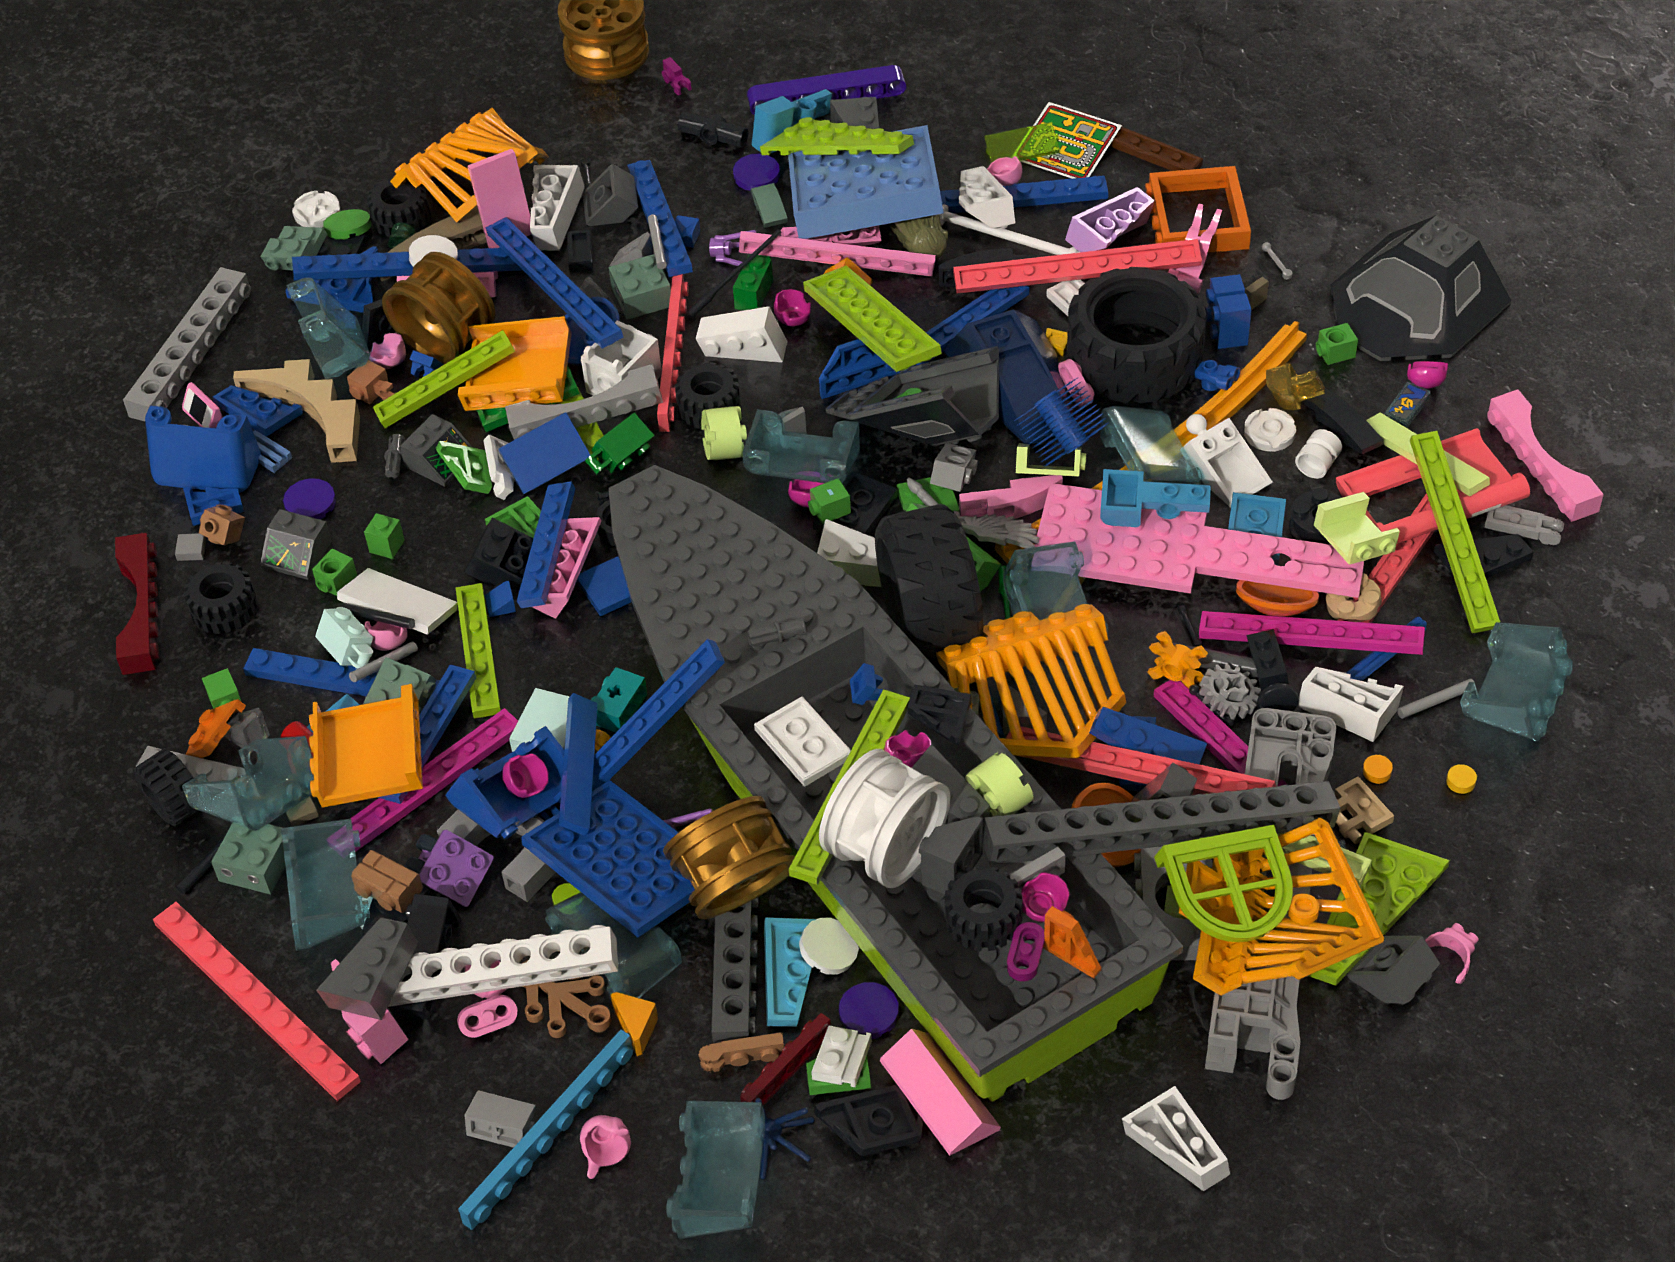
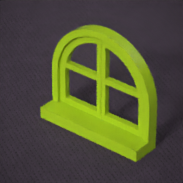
M1274 825L1163 845L1154 856L1157 868H1166L1175 898L1185 916L1197 928L1217 939L1229 942H1248L1259 939L1270 933L1283 920L1290 907L1293 894L1292 877ZM1264 849L1273 879L1240 885L1230 855ZM1217 857L1227 888L1193 894L1183 864ZM1275 886V897L1270 910L1264 917L1252 922L1242 892ZM1230 895L1240 924H1230L1218 920L1206 912L1198 901Z

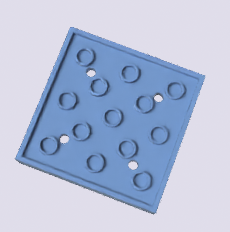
M928 126L898 130L902 134L913 135L914 145L900 154H872L871 150L859 152V154H849V150H839L838 155H803L802 151L793 152L788 155L793 212L798 237L808 239L943 214Z

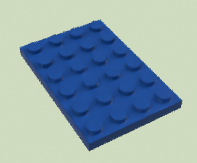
M610 780L592 791L590 829L585 836L559 826V812L521 837L522 845L637 938L690 902L689 897L695 890L690 880L684 878L680 871L672 870L670 866L671 860L666 859L663 853L665 845L679 832Z

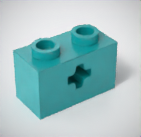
M615 667L611 675L604 679L602 689L598 695L591 699V701L598 703L596 726L616 733L636 713L647 696L645 677Z

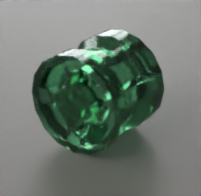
M406 223L395 224L392 227L391 236L388 241L389 247L393 249L413 236L415 230Z

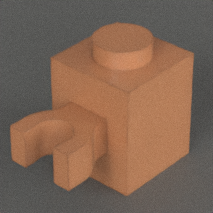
M368 359L347 376L349 391L357 400L371 404L379 396L385 400L394 395V393L390 392L393 384L388 382L386 369Z

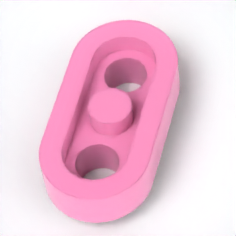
M1072 359L1059 363L1058 369L1064 384L1066 385L1073 381L1066 386L1069 390L1078 384L1069 391L1072 394L1079 390L1072 395V398L1075 399L1086 392L1074 402L1077 404L1090 396L1080 403L1078 407L1081 408L1092 401L1094 391L1091 385L1086 383L1083 378L1080 365Z
M506 995L494 996L462 1009L457 1019L458 1027L468 1037H479L513 1023L517 1017V1006ZM499 1005H505V1013L497 1014L496 1008ZM470 1016H477L478 1021L476 1024L469 1025L467 1023V1019Z

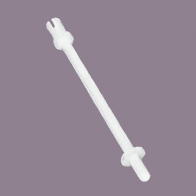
M942 205L944 213L940 214L941 226L945 221L1055 255L1080 252L1074 247L1065 248L1010 230L992 229L983 222L948 212V206Z

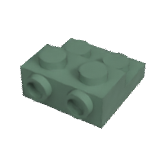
M284 226L278 239L270 238L261 258L269 269L293 271L292 257L316 256L327 236V232L324 228Z
M385 657L363 704L400 698L401 686L412 684L419 701L420 715L427 699L430 698L436 688V679L428 673Z

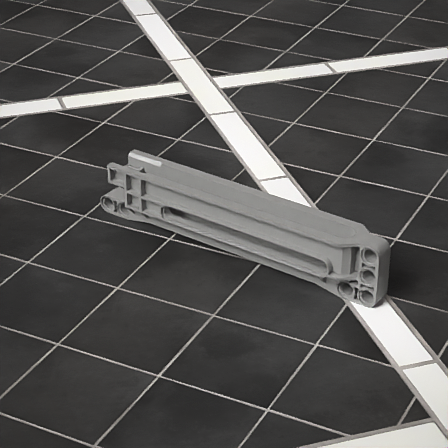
M1270 708L1258 709L1254 712L1252 718L1245 774L1274 780L1276 786L1282 780L1287 785L1327 781L1333 758L1336 732L1335 722L1330 717ZM1302 864L1288 865L1291 876L1312 874V868ZM1266 871L1260 872L1261 874L1266 876ZM1310 887L1293 888L1292 897L1301 893L1310 894ZM1288 912L1284 918H1290ZM1270 967L1250 968V969H1245V970H1246V971H1252V970H1258V969H1264V968H1270ZM1292 976L1247 983L1221 996L1215 993L1205 1069L1233 1073L1237 1048L1265 1053L1270 1052L1266 1090L1275 1099L1284 1100L1289 1098L1293 1094L1300 1050L1297 1015L1300 979L1298 980ZM1280 1051H1286L1289 1054H1282ZM1276 1078H1283L1287 1081H1279Z

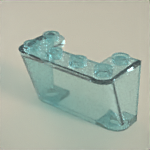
M302 278L286 285L291 299L294 300L302 316V319L298 320L301 331L326 380L331 377H338L347 370L361 367L367 363L370 357L368 346L358 319L312 278Z
M757 409L743 449L744 466L751 473L819 483H827L839 478L841 483H843L859 455V422H837L833 428V438L785 432L780 415L773 411Z
M1496 622L1487 641L1493 662L1479 693L1474 682L1468 683L1460 700L1463 713L1467 718L1534 741H1539L1541 736L1543 737L1546 734L1549 717L1554 715L1557 698L1563 694L1566 677L1572 672L1573 664L1567 654V641L1563 639L1560 627Z
M306 736L256 739L238 750L246 775L238 776L230 781L208 782L205 773L182 785L187 801L193 809L256 831L312 795L310 781L314 780V775L310 768V758H313ZM252 750L257 753L258 757L255 765L250 761Z
M581 892L546 909L547 916L545 920L550 928L549 936L559 934L564 930L582 931L589 930L590 927L595 925L610 926L616 936L618 972L605 973L609 983L607 989L610 994L618 992L640 998L682 963L678 946L657 925L637 938ZM584 947L581 951L585 954L589 951L590 947Z
M687 1101L685 1113L680 1114L679 1120L680 1132H685V1147H688L687 1155L681 1158L680 1168L681 1175H684L683 1183L678 1184L677 1192H674L673 1198H668L667 1217L672 1219L673 1232L677 1233L679 1239L751 1228L754 1220L765 1134V1115L762 1103Z

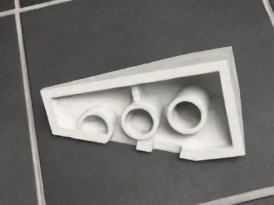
M984 166L961 171L959 204L968 213L992 229H1005L1008 225L1015 224L1012 195Z

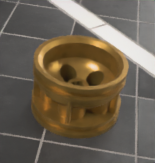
M643 0L560 1L558 17L560 28L565 35L563 39L564 57L566 64L573 72L589 79L610 80L626 76L644 64L649 54V43L644 25L645 10Z
M436 251L427 253L415 264L412 274L406 280L396 282L382 298L384 313L395 332L402 335L403 341L414 351L431 356L443 364L455 359L465 350L466 344L472 339L468 326L492 324L496 316L493 301L481 281L461 262L447 254Z
M762 796L746 797L710 812L684 828L665 845L663 853L666 859L671 860L670 866L672 870L680 871L684 878L690 880L695 889L690 895L689 901L692 906H697L695 913L699 919H709L732 911L763 895L789 876V867L795 856L790 855L791 847L786 844L772 818L771 811L765 809L766 802Z

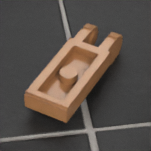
M781 1033L721 1041V1043L703 1046L698 1054L701 1067L704 1071L716 1072L728 1064L743 1066L748 1064L749 1061H775L784 1048L783 1036Z

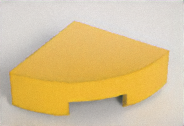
M1047 328L1046 337L1056 354L1064 356L1067 349V332Z

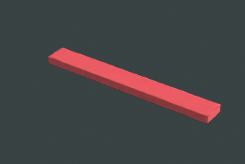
M1427 493L1411 515L1431 509ZM1434 531L1396 544L1395 552L1383 555L1369 574L1368 579L1373 580L1381 591L1382 603L1377 609L1378 612ZM1353 597L1352 600L1354 602H1357L1358 598ZM1375 616L1370 620L1363 621V623H1371ZM1340 618V619H1338L1337 621H1349V620H1344V619H1341V618Z

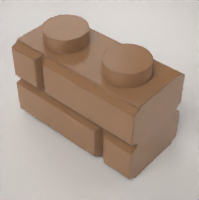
M373 850L369 851L362 863L358 864L351 875L355 886L354 889L361 897L367 899L370 896L376 899L388 911L395 909L404 913L407 910L408 904L412 903L414 894H420L423 888L418 873Z

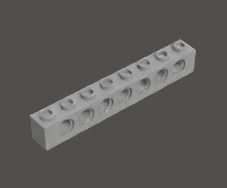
M222 267L219 268L123 399L130 418L145 421V416L150 406L167 408L171 401L177 397L179 390L189 380L194 369L202 362L203 357L214 345L217 337L225 330L230 319L238 312L243 301L250 295L251 287L246 273Z

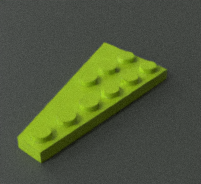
M805 117L800 119L799 123L784 129L783 133L760 146L761 155H770L772 151H780L781 155H790L798 151H802L803 155H838L839 150H849V154H859V152L871 150L872 154H900L914 145L913 135L902 134L900 131L888 132L881 128L869 129L865 126H850L847 123L838 124L831 123L829 120L819 121L813 120L811 117Z
M1365 832L1356 853L1372 859V863L1360 889L1383 935L1449 867L1450 860ZM1340 890L1337 900H1345L1342 890ZM1331 912L1327 924L1359 927L1355 917L1348 912ZM1371 948L1308 976L1336 986Z

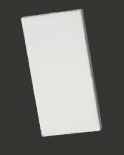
M369 568L337 592V600L412 618L415 620L413 629L424 634H429L456 612L458 608L456 601Z

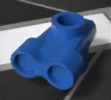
M1214 360L1201 362L1195 370V378L1201 380L1202 388L1207 391L1217 389L1227 391L1232 386L1233 381H1237L1240 376L1239 367L1218 365Z

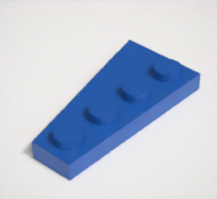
M1102 707L1098 711L1089 732L1111 746L1194 764H1200L1207 746L1206 742L1106 707Z

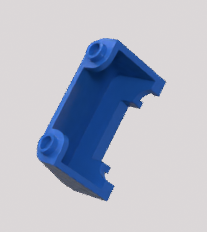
M159 406L149 407L145 416L150 471L155 483L162 486L192 487V489L206 490V487L217 489L238 488L239 493L249 487L259 464L261 452L247 415L229 414L220 419L216 428L170 424L172 416L167 408Z
M546 726L534 733L535 737L531 742L521 743L515 751L479 771L478 768L476 770L471 768L462 773L445 795L450 803L494 837H503L504 839L515 834L519 830L518 827L559 803L561 801L564 749ZM535 754L546 765L549 772L548 784L542 792L534 796L519 798L507 790L503 782V767L514 756Z

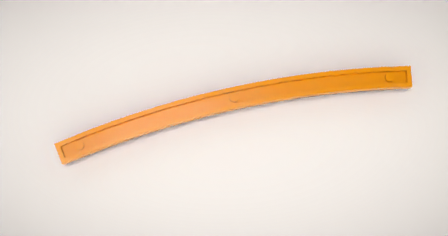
M1294 321L1291 326L1285 324L1240 371L1238 380L1233 381L1232 386L1227 391L1221 389L1194 413L1205 417L1207 421L1206 430L1231 418L1275 376L1307 340V334L1298 330L1299 322ZM1186 419L1159 442L1120 470L1144 471L1143 481L1151 482L1182 459L1179 451L1198 435L1192 434L1187 430ZM1103 481L1091 489L1102 490ZM1041 519L1031 524L1032 528L1037 529V533ZM995 543L996 552L1009 566L1014 565L1033 553V551L1010 543H1006L1005 546Z

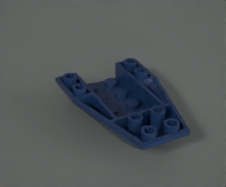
M1014 309L967 323L944 348L946 356L949 358L995 346L998 347L999 420L1024 444H1029L1050 428L1047 426L1028 438L1038 429L1045 426L1046 422L1044 421L1033 430L1024 434L1044 419L1041 417L1022 429L1032 420L1039 417L1040 413L1038 412L1023 423H1021L1023 420L1038 410L1034 408L1021 418H1017L1033 408L1034 404L1040 399L1064 386L1059 373V362L1054 348L1035 319ZM1065 388L1058 392L1059 396L1066 392ZM1065 394V395L1061 396L1060 398L1063 400V399H1065L1067 396H1066V394ZM1049 431L1039 439L1032 442L1030 445L1042 441L1044 438L1051 435L1052 431Z

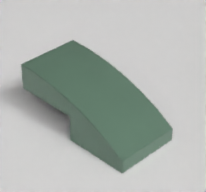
M774 183L751 188L755 206L760 213L764 228L787 223L788 218Z

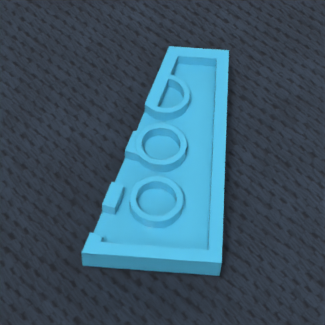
M765 918L767 1026L797 1027L812 969L801 955L799 941L803 930L811 921L816 919Z

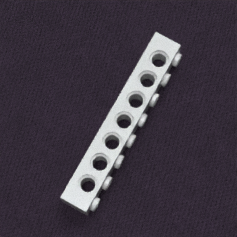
M595 925L590 927L589 930H564L556 935L546 936L537 934L531 936L530 939L518 941L515 939H505L498 944L492 945L479 943L466 949L447 948L440 953H416L412 955L388 1007L618 972L616 936L610 926ZM590 947L587 953L579 955L582 948ZM560 951L556 958L549 959L552 953ZM531 956L526 963L519 964L522 958ZM501 960L497 967L490 968L492 963ZM471 965L467 972L461 973L465 966ZM442 969L438 976L431 977L435 971ZM412 974L409 980L402 982L406 975Z

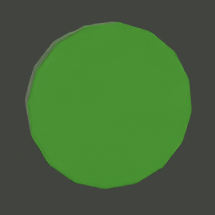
M350 209L334 213L323 222L327 236L334 239H348L350 234L356 233V236H360L372 226L370 214L360 209Z

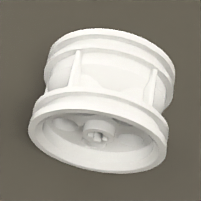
M871 750L860 757L849 768L831 795L820 824V845L823 850L834 854L835 857L842 861L863 860L866 873L870 878L887 888L898 887L919 869L921 863L919 846L925 836L929 837L935 827L945 825L950 808V791L944 784L936 782L932 777L912 769L885 750Z

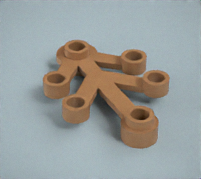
M594 975L584 980H579L581 978L579 977L568 979L570 980L569 982H546L522 986L526 988L527 1006L525 1007L527 1020L537 1023L544 1017L543 1007L539 1003V987L548 993L550 1020L547 1027L551 1037L560 1038L567 1031L565 1021L562 1019L561 1003L585 1018L591 1030L595 1032L605 1031L611 1024L609 1009L603 1005L590 1007L572 995L573 993L589 992L592 996H600L606 989L604 979L601 976ZM596 983L601 984L598 988L591 987ZM533 1010L539 1011L535 1015L530 1014V1012ZM599 1019L604 1020V1021H602V1022H600V1023H595L596 1020H599ZM556 1025L562 1026V1027H561L560 1029H558V1030H553V1029H552V1028H553L554 1026H556Z

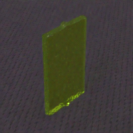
M1052 122L984 136L987 146L986 154H989L991 163L998 158L1004 157L1013 158V156H1017L1019 161L1060 153L1057 142L1058 134H1055Z

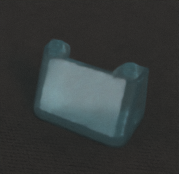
M1120 406L1102 409L1103 421L1101 426L1107 425L1101 429V441L1105 448H1117L1129 471H1144V482L1200 485L1202 482L1201 471L1193 465L1171 427V421L1167 414H1164L1161 410Z
M1075 541L1014 551L1003 573V583L1013 615L1022 611H1031L1039 620L1049 618V615L1053 613H1065L1074 610L1078 605L1087 604L1078 578L1080 569L1084 565V557L1082 552L1078 550ZM1105 622L1107 637H1109L1108 625ZM1040 661L1042 666L1046 665L1043 661Z
M351 819L281 828L295 950L309 949L364 925V918H370L368 900L362 901L361 895L354 889L355 886L351 877L353 870L357 867L355 847H361L359 830L352 829Z

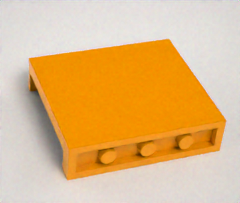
M565 316L468 326L473 339L471 349L503 330L515 352L466 380L464 387H459L458 397L465 411L503 408L529 399L533 404L563 402L571 341V330Z
M412 684L401 686L400 698L321 712L318 703L313 702V714L309 715L313 736L309 737L311 751L314 753V758H310V768L314 775V780L310 781L312 796L318 798L322 808L423 789L419 701Z

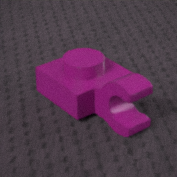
M671 57L664 59L662 76L665 82L671 84L677 95H681L682 87L690 91L691 81L683 76L679 65Z

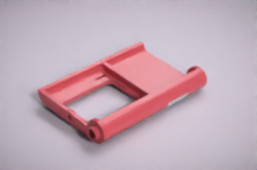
M1478 428L1441 441L1444 451L1490 477V485L1472 496H1468L1457 489L1466 519L1530 496V487L1525 476L1519 472L1511 477L1483 442ZM1399 455L1336 477V484L1342 497L1361 492L1371 496L1419 479L1421 474L1417 464ZM1432 508L1383 525L1381 522L1376 523L1370 513L1366 511V516L1381 532L1394 528L1399 529L1400 533L1397 544L1438 530Z

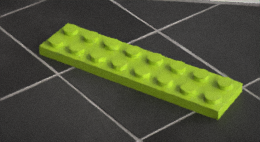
M847 265L803 282L806 293L896 372L906 370L912 365L929 361L933 357L942 354L939 343Z

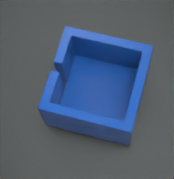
M1240 274L1210 278V289H1206L1208 307H1205L1206 322H1210L1211 339L1216 340L1218 349L1248 345L1251 306Z

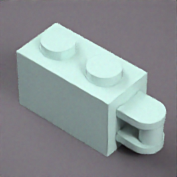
M344 607L324 609L315 637L341 666L353 665L358 669L368 664L373 654V650L370 647L373 636L354 617L349 609Z

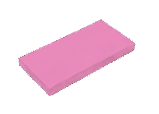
M509 149L468 165L488 247L499 248L488 236L486 227L505 217L526 237L532 235L530 230V212L515 152Z

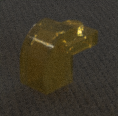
M1290 363L1266 370L1267 386L1279 406L1284 409H1301V401L1325 394L1324 385L1315 370L1297 375Z

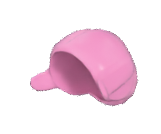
M597 1115L590 1118L583 1125L580 1132V1143L582 1151L588 1159V1178H595L600 1167L616 1164L622 1161L628 1154L631 1146L630 1132L620 1118Z

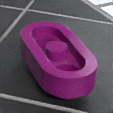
M1026 922L1020 924L1014 931L1007 958V971L1017 981H1029L1038 973L1045 946L1044 930L1040 925ZM1031 940L1034 943L1029 944L1025 943V941ZM1025 966L1027 969H1019L1018 967Z

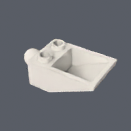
M1193 414L1188 417L1186 421L1187 430L1198 436L1190 440L1179 451V454L1191 472L1205 485H1211V490L1230 508L1233 492L1254 495L1273 483L1230 418L1206 430L1207 421L1204 416Z

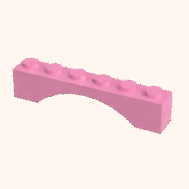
M1515 390L1492 398L1487 413L1489 422L1495 425L1504 441L1510 444L1517 457L1529 468L1531 475L1538 479L1545 492L1558 504L1559 510L1565 513L1571 522L1599 512L1603 493L1589 476L1563 466L1541 447L1531 427L1530 415L1532 406L1519 390Z

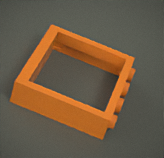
M1235 166L1149 173V183H1145L1146 194L1154 199L1150 214L1154 215L1152 216V228L1157 230L1155 233L1156 244L1183 241L1188 231L1169 232L1161 193L1225 188L1234 228L1216 229L1211 239L1208 253L1249 249L1251 229ZM1199 230L1198 236L1200 237L1206 230Z

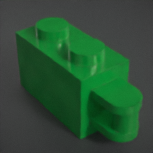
M757 255L740 271L733 286L735 309L745 311L761 308L773 282L771 256Z
M633 413L597 440L591 450L593 453L585 462L593 469L596 475L606 468L611 473L618 468L622 471L632 463L633 460L631 458L636 454L642 456L651 448L649 443L654 434Z

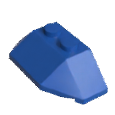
M860 339L836 347L819 377L820 397L825 399L866 385L882 377L899 374L900 371L896 372Z

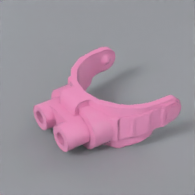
M1455 923L1451 928H1445L1442 932L1430 935L1425 941L1429 947H1447L1461 956L1465 967L1455 982L1462 984L1469 970L1470 956L1475 950L1474 945L1479 939L1474 933H1465L1464 928L1460 924Z

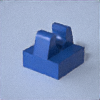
M414 350L409 359L412 361L411 374L417 378L422 370H425L424 377L444 365L437 359Z
M863 663L850 679L852 703L863 705L867 700L877 701L883 689H878V686L883 682V678L875 674L873 665Z

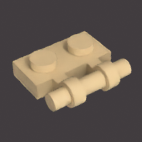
M1359 777L1335 789L1334 794L1340 805L1336 824L1344 838H1349L1354 844H1358L1363 838L1358 831L1360 828L1363 827L1367 833L1373 834L1393 823L1394 815ZM1347 809L1353 818L1348 820L1341 812Z

